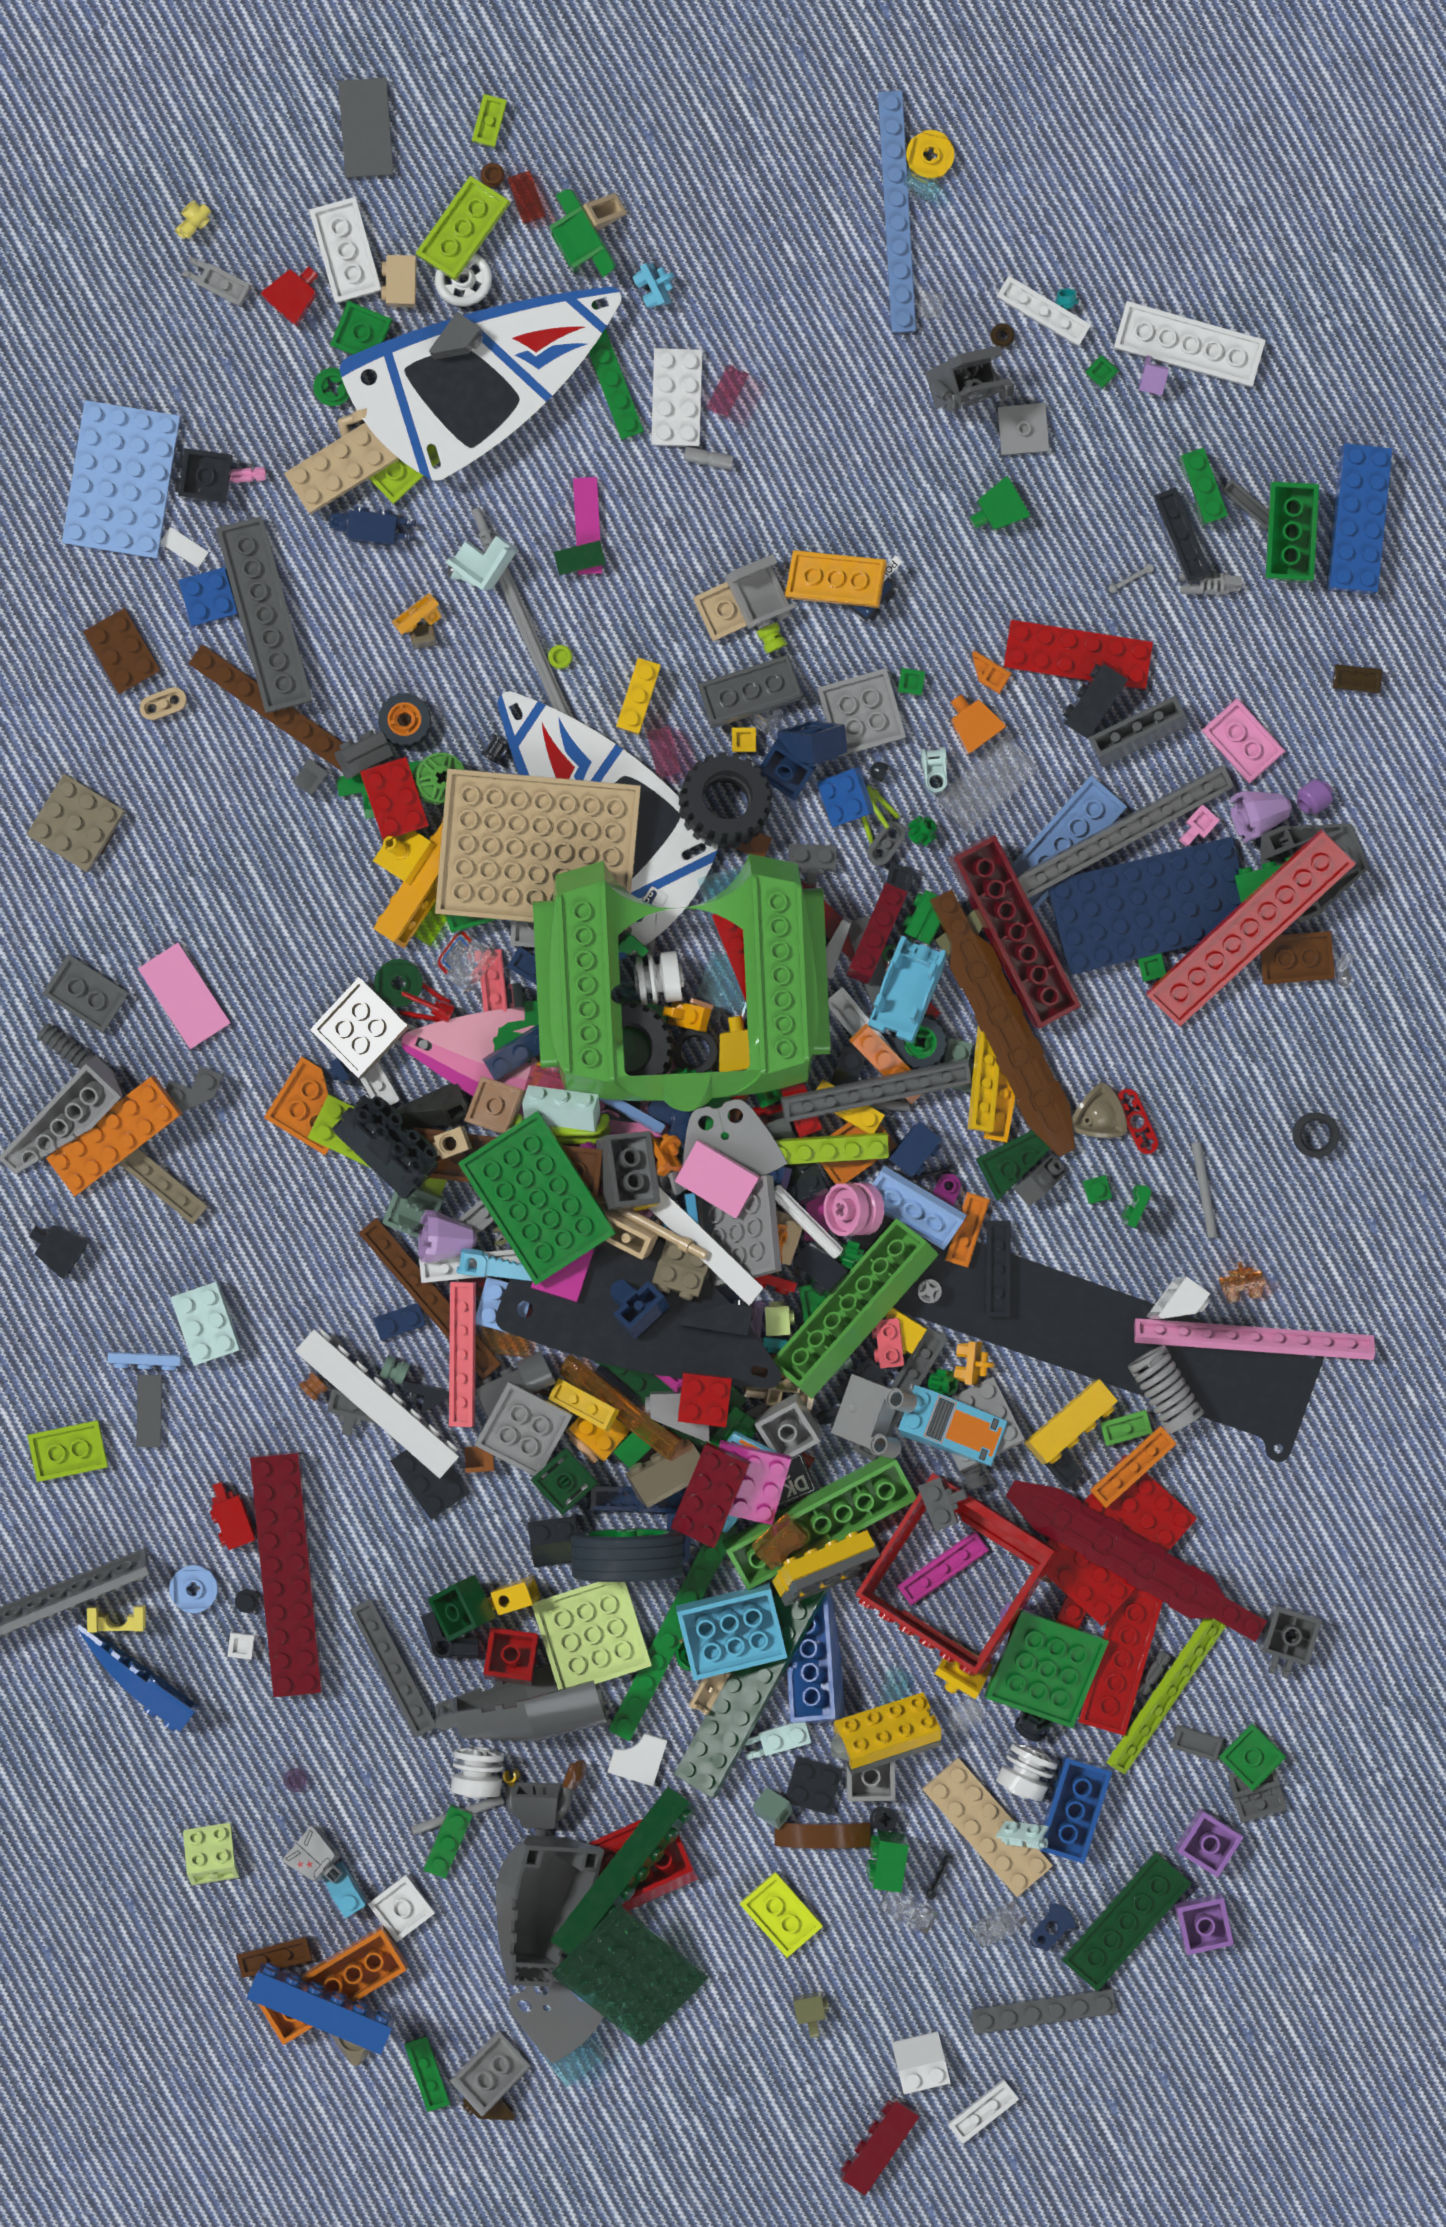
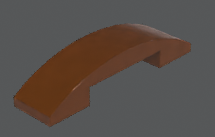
M784 1822L779 1830L775 1828V1846L814 1849L870 1847V1822Z

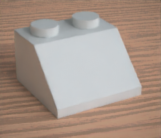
M938 2031L892 2042L904 2094L950 2084Z

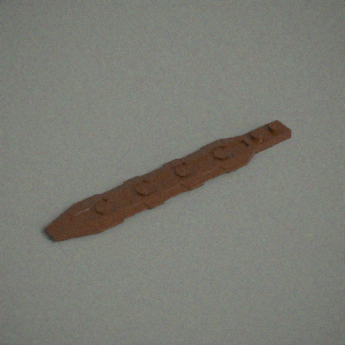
M952 889L930 899L929 902L950 942L949 967L959 988L963 989L975 1013L974 1018L980 1030L984 1032L996 1056L995 1061L1002 1075H1005L1017 1099L1016 1104L1027 1126L1058 1157L1063 1156L1075 1149L1070 1104L1059 1081L1055 1080L1043 1056L1044 1051L1038 1039L1034 1037L1022 1013L1023 1008L1017 996L1013 994L1001 970L1002 965L992 945L972 931Z

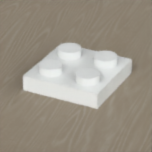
M407 1874L368 1902L369 1907L396 1942L435 1914L434 1909Z

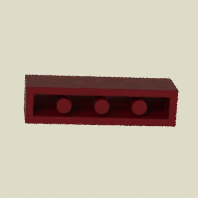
M885 883L846 973L847 976L866 984L869 983L905 900L907 891Z
M894 2096L892 2101L888 2099L881 2109L883 2114L879 2120L874 2119L867 2129L869 2134L865 2140L860 2139L853 2150L856 2153L851 2160L847 2158L840 2168L842 2172L841 2180L864 2196H866L920 2117L917 2110Z

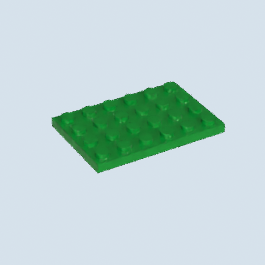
M536 1111L458 1163L535 1285L543 1282L617 1233L540 1111Z

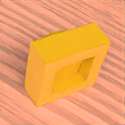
M756 727L732 728V752H756Z

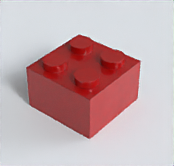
M683 1371L677 1422L726 1427L732 1378Z
M490 1627L483 1672L484 1678L532 1686L539 1635L537 1633Z

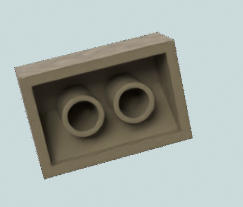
M688 1439L676 1441L671 1445V1449L665 1452H656L650 1457L651 1460L643 1464L641 1462L629 1468V1472L625 1473L637 1499L647 1508L688 1486L700 1458L699 1452Z

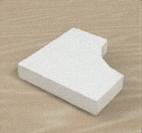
M644 1733L641 1740L633 1747L627 1749L615 1748L607 1772L654 1786L667 1739Z

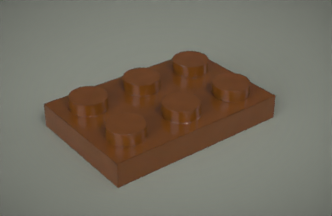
M125 608L83 631L119 695L161 672Z
M1331 931L1279 935L1260 952L1262 985L1335 979Z

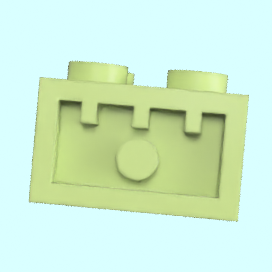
M230 1823L183 1831L186 1870L191 1885L239 1878V1870L234 1860Z

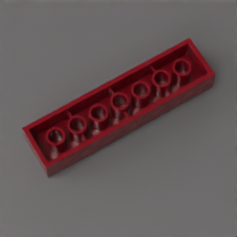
M987 835L948 856L1032 1026L1040 1029L1081 1007L996 835Z

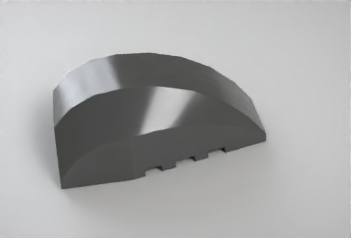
M527 1835L515 1845L506 1857L497 1878L496 1912L499 1950L502 1966L509 1984L551 1987L564 1958L562 1957L563 1952L557 1949L550 1940L597 1880L604 1849L567 1837Z

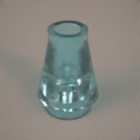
M911 172L904 181V185L925 202L930 201L933 203L941 191V185L937 184V180L915 175Z

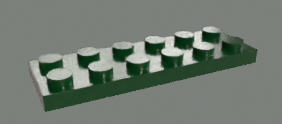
M1154 1851L1063 1955L1061 1961L1098 1992L1192 1883L1160 1854Z

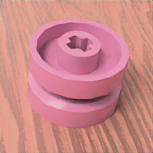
M870 1183L836 1184L830 1188L825 1197L824 1217L826 1224L838 1236L870 1235L874 1233L882 1224L884 1217V1202L881 1193L876 1186Z

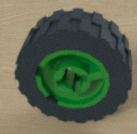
M925 1013L914 1042L910 1043L895 1036V1050L898 1052L899 1058L903 1059L907 1065L910 1064L915 1068L933 1066L943 1057L948 1048L949 1036L946 1032L947 1029L943 1026L940 1019ZM925 1037V1044H919L917 1038Z

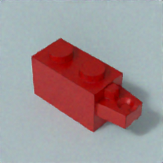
M223 1481L213 1484L216 1497L211 1498L213 1509L210 1510V1515L214 1524H219L221 1532L218 1533L222 1546H227L228 1550L255 1541L257 1536L241 1493L234 1495L232 1491L227 1492Z

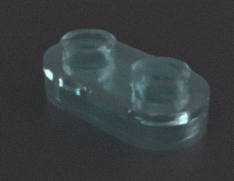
M891 1667L885 1672L879 1697V1706L885 1705L890 1699L897 1701L905 1697L908 1677L902 1668ZM893 1676L900 1677L898 1684L891 1682Z

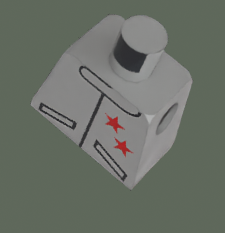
M311 1825L282 1859L285 1864L312 1881H320L325 1876L332 1883H335L343 1874L334 1865L341 1856L317 1825Z

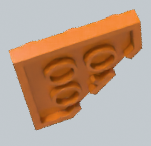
M301 1056L264 1118L323 1155H326L329 1148L307 1138L328 1096L323 1069Z

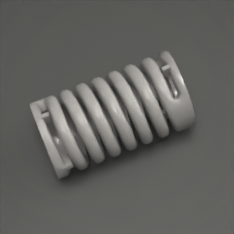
M1162 1345L1134 1360L1128 1365V1368L1135 1377L1136 1382H1141L1147 1377L1158 1373L1140 1384V1389L1146 1390L1162 1381L1144 1393L1146 1398H1150L1168 1388L1150 1399L1149 1404L1151 1406L1157 1405L1154 1408L1155 1414H1159L1177 1404L1158 1416L1167 1434H1170L1197 1420L1204 1414V1411L1199 1406V1402L1194 1400V1394L1189 1392L1190 1387L1185 1384V1378L1180 1376L1181 1371L1175 1368V1361L1170 1360L1171 1354L1168 1353L1169 1351L1166 1346ZM1146 1367H1149L1147 1370L1143 1371L1142 1373H1139V1372H1138L1139 1370H1142V1369H1144V1368H1146ZM1180 1413V1414L1177 1415L1175 1418H1173L1171 1421H1169V1422L1167 1421L1169 1418H1171V1417H1173L1174 1415Z

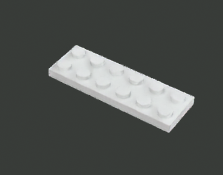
M1127 301L1113 349L1144 358L1148 355L1151 356V360L1252 388L1265 340Z

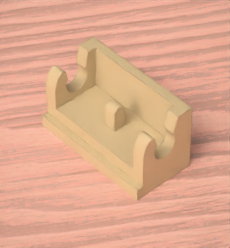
M731 1672L702 1679L689 1702V1707L698 1709L708 1716Z

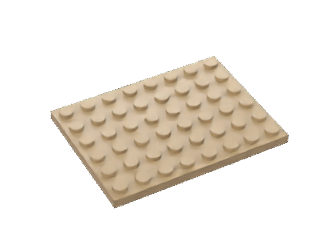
M447 768L435 914L534 922L533 901L553 900L555 876L557 874L600 861L605 862L615 880L631 894L641 786Z

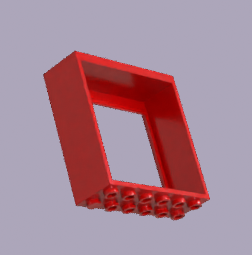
M932 1473L927 1482L941 1477L946 1489L951 1488L953 1493L962 1490L936 1473ZM919 1493L855 1595L860 1598L858 1603L869 1610H879L878 1616L887 1622H897L900 1624L898 1629L909 1636L917 1635L920 1637L918 1642L925 1647L940 1650L939 1656L945 1660L960 1663L959 1669L968 1675L983 1674L1012 1628L1020 1611L1028 1603L1059 1554V1551L969 1493H967L969 1498L957 1502L959 1508L955 1509V1512L961 1516V1520L1034 1567L977 1657L908 1611H900L874 1594L879 1583L926 1511V1506Z

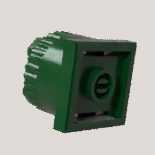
M567 1447L553 1459L549 1460L530 1479L562 1516L598 1484L582 1461L576 1458Z

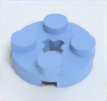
M197 1564L187 1565L173 1576L169 1586V1593L174 1604L181 1608V1610L187 1613H199L213 1604L218 1594V1583L210 1569ZM192 1582H196V1585L200 1586V1591H197L195 1596L192 1595L191 1591H187V1587L191 1586Z

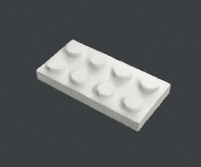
M356 197L309 209L335 304L381 292L380 282Z
M654 348L651 446L699 447L702 350Z

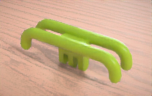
M606 1113L600 1116V1122L597 1124L595 1132L549 1126L561 1145H581L586 1142L596 1144L597 1139L609 1135L611 1130L609 1124L610 1117ZM521 1114L517 1115L514 1126L523 1120Z

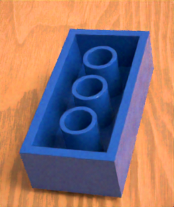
M1064 1754L1043 1821V1826L1049 1827L1044 1835V1838L1048 1839V1846L1040 1851L1085 1864L1112 1775V1770L1109 1767Z

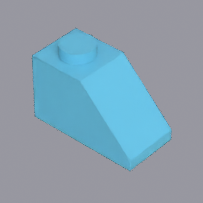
M340 1861L335 1866L343 1872L341 1877L335 1883H332L325 1876H323V1879L332 1899L343 1916L347 1918L366 1906L367 1899L344 1863Z

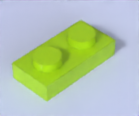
M483 94L471 140L473 143L492 148L496 147L507 100Z

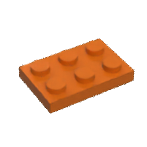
M848 1122L829 1136L868 1133ZM880 1123L875 1133H886L887 1131ZM888 1134V1151L890 1152L897 1145ZM879 1159L820 1163L834 1183L841 1184L847 1183Z

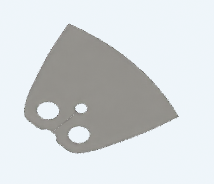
M737 1099L725 1102L722 1107L717 1109L708 1106L696 1109L689 1119L683 1165L696 1141L699 1139L759 1176H764L788 1164L774 1138L760 1118L742 1100ZM733 1108L740 1109L743 1113V1118L738 1123H732L728 1119V1112ZM702 1116H710L714 1121L713 1127L709 1130H702L698 1125L699 1119ZM723 1132H727L729 1134V1138L727 1140H723L721 1138V1134Z
M553 1980L551 1987H547L548 1993L546 1995L537 1994L534 1991V1986H525L523 1992L515 1993L508 2002L509 2008L518 2023L551 2063L564 2058L582 2045L598 2027L609 2006V2003L601 1999H592V2002L579 2001L578 1997H575L571 1992L572 1987ZM518 2001H529L532 2005L531 2011H521L517 2006ZM543 2005H549L551 2010L545 2011Z

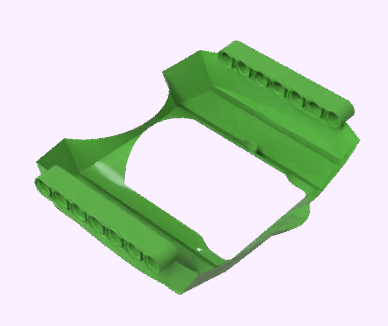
M749 854L742 870L725 890L701 904L683 907L717 914L743 929L750 1065L744 1071L629 1076L624 1070L621 1004L614 1002L611 997L613 988L620 985L618 935L628 926L647 915L675 908L649 904L630 894L615 880L604 861L557 874L555 876L553 900L533 901L541 1068L558 1067L564 1088L568 1091L598 1094L599 1098L610 1100L665 1101L669 1106L680 1111H694L702 1108L712 1098L762 1093L808 1081L813 1055L830 1054L823 888L803 889L798 863Z

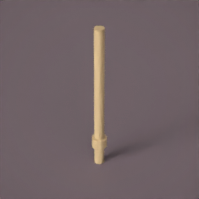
M599 1192V1197L595 1199L605 1206L604 1195ZM632 1209L614 1210L678 1246L679 1250L685 1253L690 1252L703 1260L709 1254L708 1251L694 1244V1241L686 1236L681 1237L643 1215L634 1212Z

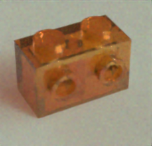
M786 1512L752 1544L755 1554L773 1570L776 1566L780 1567L783 1565V1562L787 1560L788 1555L793 1550L800 1549L804 1545L807 1536L804 1529Z

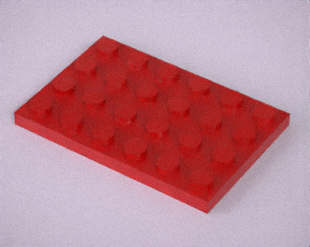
M1124 1454V1456L1116 1463V1465L1119 1462H1121L1127 1455ZM1146 1472L1107 1508H1104L1092 1493L1081 1503L1102 1516L1110 1517L1123 1525V1528L1142 1539L1159 1545L1165 1549V1552H1168L1197 1519ZM1051 1539L1046 1542V1544L1059 1551V1554L1045 1576L1100 1626H1103L1135 1590V1587L1102 1566L1098 1567L1086 1560L1085 1556L1061 1542L1056 1543Z

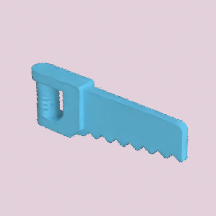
M466 1248L461 1250L460 1265L456 1269L458 1274L477 1277L487 1275L532 1281L521 1263L517 1264L516 1261L510 1262L509 1259L503 1260L501 1257L497 1259L495 1256L489 1257L488 1254L481 1250ZM470 1258L476 1260L477 1268L469 1267Z

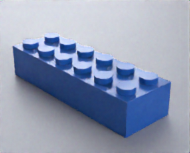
M1347 443L1341 446L1326 590L1374 595L1378 592L1392 448Z
M267 1962L266 1965L261 1963L246 1999L379 2055L382 2054L395 2020L391 2017V2013L382 2009H378V2011L370 2009L369 2004L361 2000L354 2002L346 1999L347 1995L340 1991L334 1990L333 1993L324 1989L325 1986L318 1982L311 1981V1983L302 1980L303 1977L297 1973H284L280 1971L279 1966Z

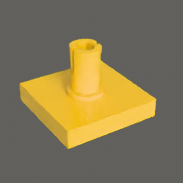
M416 831L396 837L388 836L384 839L383 845L373 859V862L410 885L436 844Z
M966 1649L967 1651H969L970 1653H972L973 1655H975V1656L978 1657V1655H976V1654H974L973 1652H971L970 1650ZM942 1658L934 1674L946 1681L945 1689L952 1694L961 1690L976 1699L993 1665L989 1663L983 1674L970 1676L959 1669L961 1664L957 1661L949 1662Z

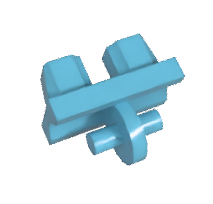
M653 263L641 265V270L632 278L638 288L649 285L651 292L643 296L647 308L670 304L672 301L667 292L673 289L670 281L675 278L674 273L666 274L663 267L656 270Z

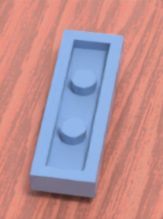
M109 1352L107 1363H114L113 1367L128 1368V1364H138V1369H152V1365H162V1370H176V1366L182 1365L183 1355Z

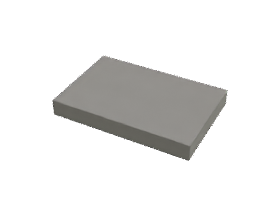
M498 2031L449 2081L474 2109L483 2116L523 2076L531 2065L509 2040Z

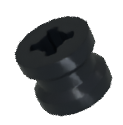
M878 1806L871 1811L869 1821L873 1828L887 1832L895 1827L897 1816L892 1809Z

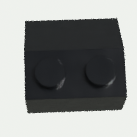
M576 1513L528 1519L527 1524L534 1567L572 1563L571 1536L574 1533H578Z

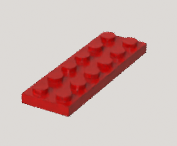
M1010 620L1003 668L1089 681L1091 679L1089 673L1096 663L1100 665L1104 660L1127 675L1128 680L1123 687L1145 690L1153 642Z
M1135 1588L1106 1621L1102 1637L1107 1638L1109 1642L1082 1705L1078 1719L1079 1723L1125 1736L1163 1603L1162 1600L1146 1591H1140Z

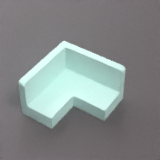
M500 535L495 536L485 553L469 541H465L457 555L453 558H448L446 563L481 590H488L494 588L518 549Z

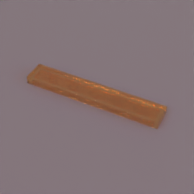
M570 1354L565 1358L560 1370V1374L576 1387L619 1409L616 1419L668 1461L674 1456L680 1443L677 1438L573 1355Z

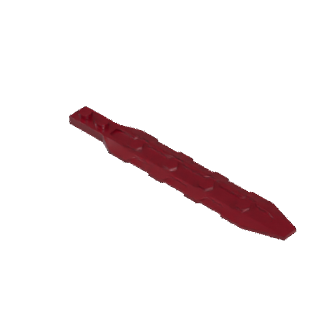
M1017 1480L1013 1481L1006 1497L1037 1532L1056 1543L1061 1542L1085 1556L1086 1560L1122 1577L1131 1586L1140 1591L1148 1592L1167 1603L1171 1609L1189 1619L1213 1618L1253 1642L1257 1641L1267 1621L1227 1599L1213 1576L1193 1565L1189 1566L1165 1552L1164 1548L1152 1541L1148 1542L1123 1528V1525L1110 1517L1102 1516L1059 1488Z

